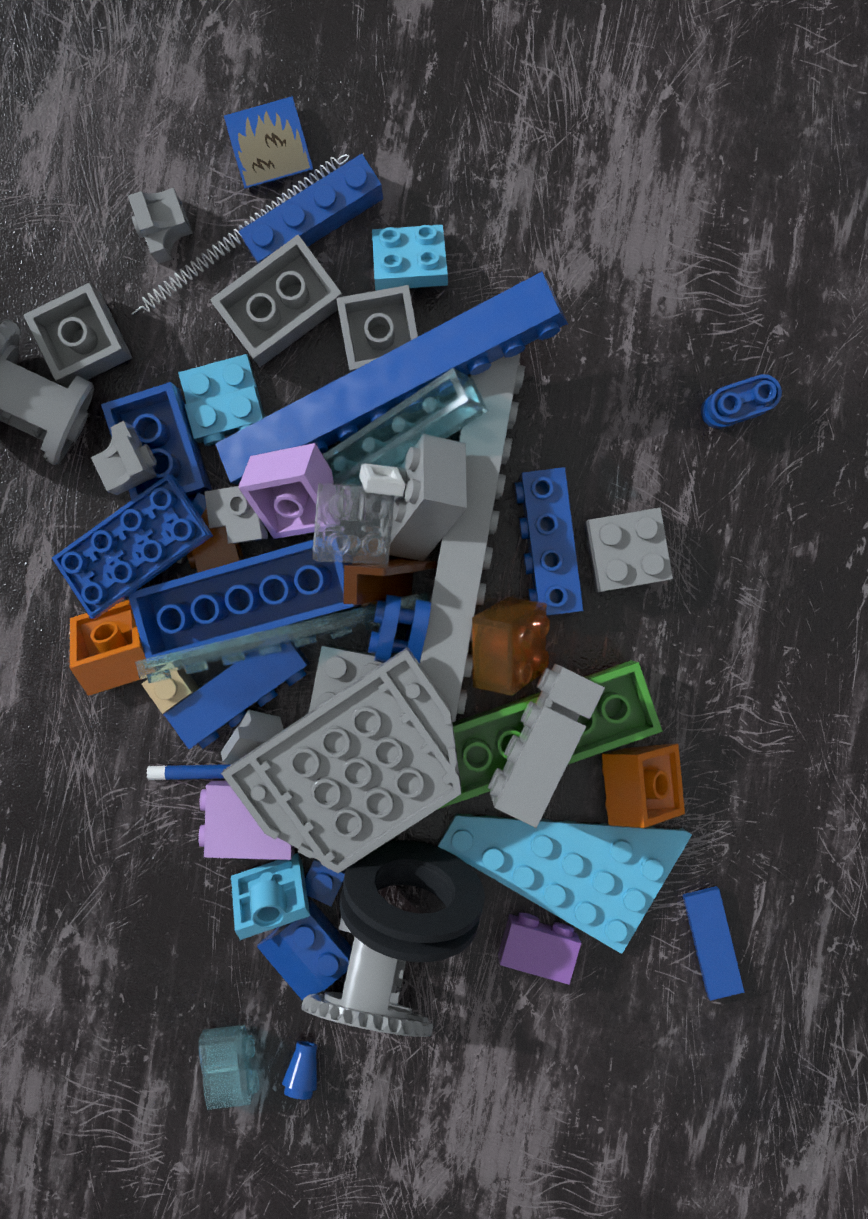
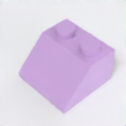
M315 443L250 456L238 488L273 539L339 527L340 522L332 470Z

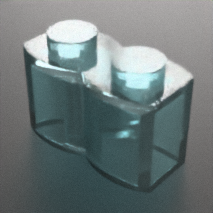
M246 1025L204 1029L200 1035L199 1057L203 1073L207 1110L251 1105L254 1093L259 1091L258 1071L252 1070L250 1058L255 1055L254 1037L247 1034Z

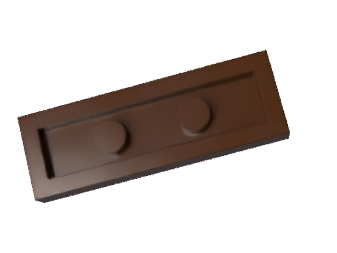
M399 558L344 565L343 604L358 605L385 600L386 594L400 597L412 595L413 572L436 569L437 561Z

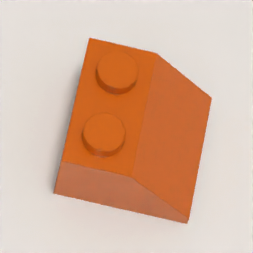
M129 600L116 604L97 619H91L88 613L70 618V670L88 696L141 680L157 673L156 661L147 664Z
M678 744L622 748L602 754V773L606 793L605 806L609 825L646 828L685 814Z

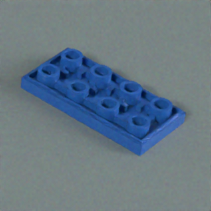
M167 474L60 551L52 559L90 618L97 619L207 541L213 534L174 475Z

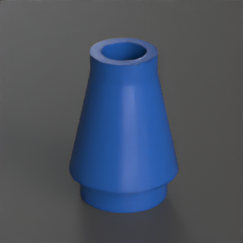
M297 1041L295 1052L282 1082V1085L285 1086L284 1094L286 1096L308 1100L312 1098L313 1091L317 1090V1044Z

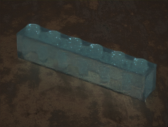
M452 368L323 454L332 470L337 508L365 491L359 477L362 464L401 467L406 459L409 448L416 445L423 433L446 439L488 412L475 381Z

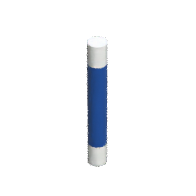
M231 764L148 766L147 779H225L221 773Z

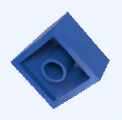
M312 900L308 902L309 917L276 928L257 944V948L301 1000L309 994H317L327 989L348 970L352 951L349 943Z

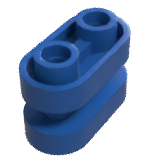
M766 374L757 375L724 386L705 399L701 406L702 419L709 427L722 429L758 417L779 403L782 396L781 386L774 377Z
M386 594L385 601H377L374 622L380 623L379 632H371L368 653L375 654V662L384 663L390 659L391 653L398 654L408 647L420 664L429 624L431 602L416 599L413 610L400 608V596ZM398 623L410 625L406 641L394 639Z

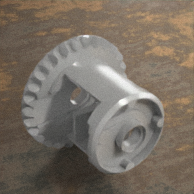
M5 320L0 324V421L43 440L41 450L45 451L43 457L47 458L46 461L52 465L59 464L67 454L71 444L77 441L88 418L89 413H87L94 393V386L92 382L76 376L67 389L16 365L19 357L18 347L20 345L21 331L16 323Z
M341 916L339 930L351 933ZM355 936L343 993L325 992V995L309 994L303 999L301 1006L303 1011L314 1016L372 1031L413 1037L432 1036L433 1024L429 1023L427 1017L414 1014L411 1008L398 1004L406 961L380 954L364 945Z

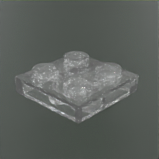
M318 483L312 559L317 562L388 564L395 496L365 492L362 484Z

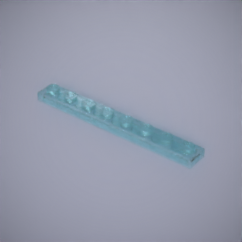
M427 593L401 598L400 608L413 610L416 599L429 601ZM377 604L136 661L139 679L147 678L149 684L171 679L170 672L185 669L187 675L209 669L207 663L222 660L223 665H230L245 661L244 654L259 651L260 657L281 652L280 645L295 642L296 648L317 643L316 637L330 634L331 639L345 637L353 634L351 628L365 625L366 631L378 629L380 623L374 622Z

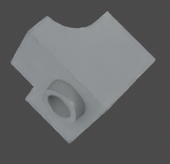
M171 188L152 194L140 191L128 195L135 215L132 216L134 227L140 238L145 237L150 254L158 264L172 260L171 250L174 243L181 237L193 233L182 201L175 189Z
M125 421L110 427L112 432L110 445L103 452L91 457L106 491L115 495H119L157 477L152 467L157 465L151 449L147 444L142 446L134 427Z
M238 486L205 491L209 528L226 527L228 544L268 539L267 528Z
M248 710L221 751L223 763L232 765L283 731L281 717Z

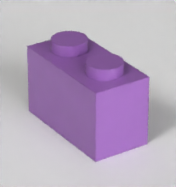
M519 913V916L509 914L498 952L499 963L501 966L570 985L581 941L578 934L574 932V928L569 925L554 922L553 926L540 923L538 917L528 913Z

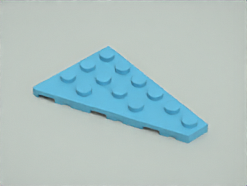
M456 813L440 839L438 847L454 854L465 863L622 954L692 834L683 828L666 829L655 828L654 826L636 828L611 826L608 823L561 822L549 819H541L537 828L516 818Z

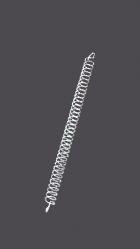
M342 155L337 160L334 157H331V163L325 161L326 168L323 165H320V171L318 169H314L315 175L309 173L310 180L307 177H304V183L298 181L300 189L296 185H293L294 192L290 189H287L289 197L285 193H282L283 200L280 197H277L278 204L274 201H271L273 209L275 208L273 203L276 206L281 205L279 200H281L282 203L286 201L284 195L288 199L292 198L289 191L294 196L297 194L294 187H296L300 192L303 191L300 183L305 188H308L305 179H307L311 183V185L314 184L311 175L317 181H319L316 171L320 173L322 177H325L321 167H323L328 172V174H330L331 172L327 166V163L334 170H336L332 159H334L339 165H342L344 162L348 160L349 155ZM348 156V157H347L343 162H341V163H339V162L337 161V160L341 159L342 157ZM266 205L267 212H269L268 207L273 210L269 205ZM263 209L260 210L262 216L264 215L263 212H264L265 214L267 213V212H266L265 210H263ZM255 213L256 219H258L257 215L261 217L258 213ZM250 217V222H251V223H252V220L255 221V219H254L253 217ZM236 229L233 230L236 238L231 233H228L231 242L226 237H223V241L226 247L220 241H217L220 250L215 245H212V248L216 256L212 251L207 249V253L210 259L204 253H201L204 262L200 258L196 257V260L200 268L193 261H190V263L194 271L188 265H185V268L189 276L182 269H180V273L183 276L184 280L177 273H174V275L178 283L173 278L169 277V280L173 288L166 281H164V285L167 288L168 292L161 285H158L163 297L155 289H153V292L158 301L150 293H147L152 304L148 302L144 297H142V300L144 301L147 309L144 306H140L132 313V315L139 311L141 308H144L147 312H150L147 303L151 307L155 308L153 300L160 304L161 302L157 294L163 300H166L163 291L167 295L171 296V292L167 285L174 292H177V290L173 282L179 288H182V285L178 277L185 284H187V280L183 273L190 280H193V278L189 270L194 275L198 276V273L194 265L201 272H203V268L199 261L206 268H209L204 256L212 264H214V261L210 253L217 260H220L215 249L222 256H225L220 244L228 252H230V249L226 241L233 248H236L233 240L231 239V236L239 244H241L236 234L237 232L240 235L239 231Z

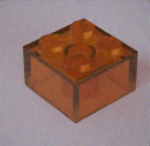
M507 597L472 617L474 688L512 696L543 674L549 663V653L546 651V635L550 626L549 618L546 616L547 603Z

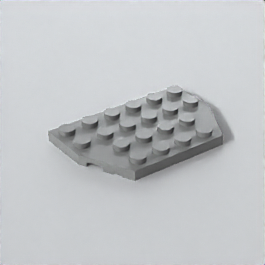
M408 647L224 769L221 773L264 834L275 840L279 838L298 848L299 853L308 858L319 860L323 866L336 873H340L459 796L462 791L451 708Z

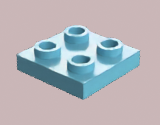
M443 225L372 229L375 290L409 285V288L448 285Z
M298 853L294 854L291 860H276L231 876L235 932L240 940L310 916L303 862Z

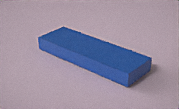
M714 886L682 894L708 999L711 1001L744 993L719 888Z

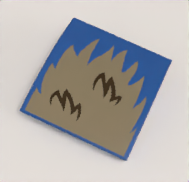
M293 96L224 116L245 189L313 170Z

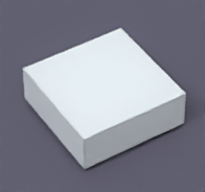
M366 463L361 465L359 477L365 492L403 497L406 484L397 467Z

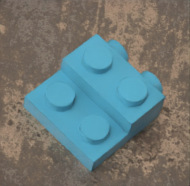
M247 354L178 372L186 400L184 405L193 438L197 442H204L205 446L215 445L225 439V436L235 434L265 418L250 358Z

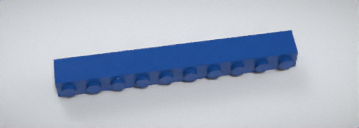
M540 272L219 441L215 445L230 483L240 484L250 456L313 443L324 454L328 450L329 445L337 441L351 440L359 435V430L369 425L385 423L392 417V413L402 408L410 409L420 405L424 401L425 396L435 391L444 392L453 388L458 383L457 380L468 374L477 375L485 372L491 367L492 362L503 356L505 358L516 356L525 350V345L537 339L546 340L560 332V327L568 323L549 281L543 272Z

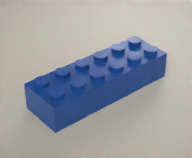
M344 534L327 535L136 590L128 597L147 664L357 606L354 604H343L344 565L352 564Z

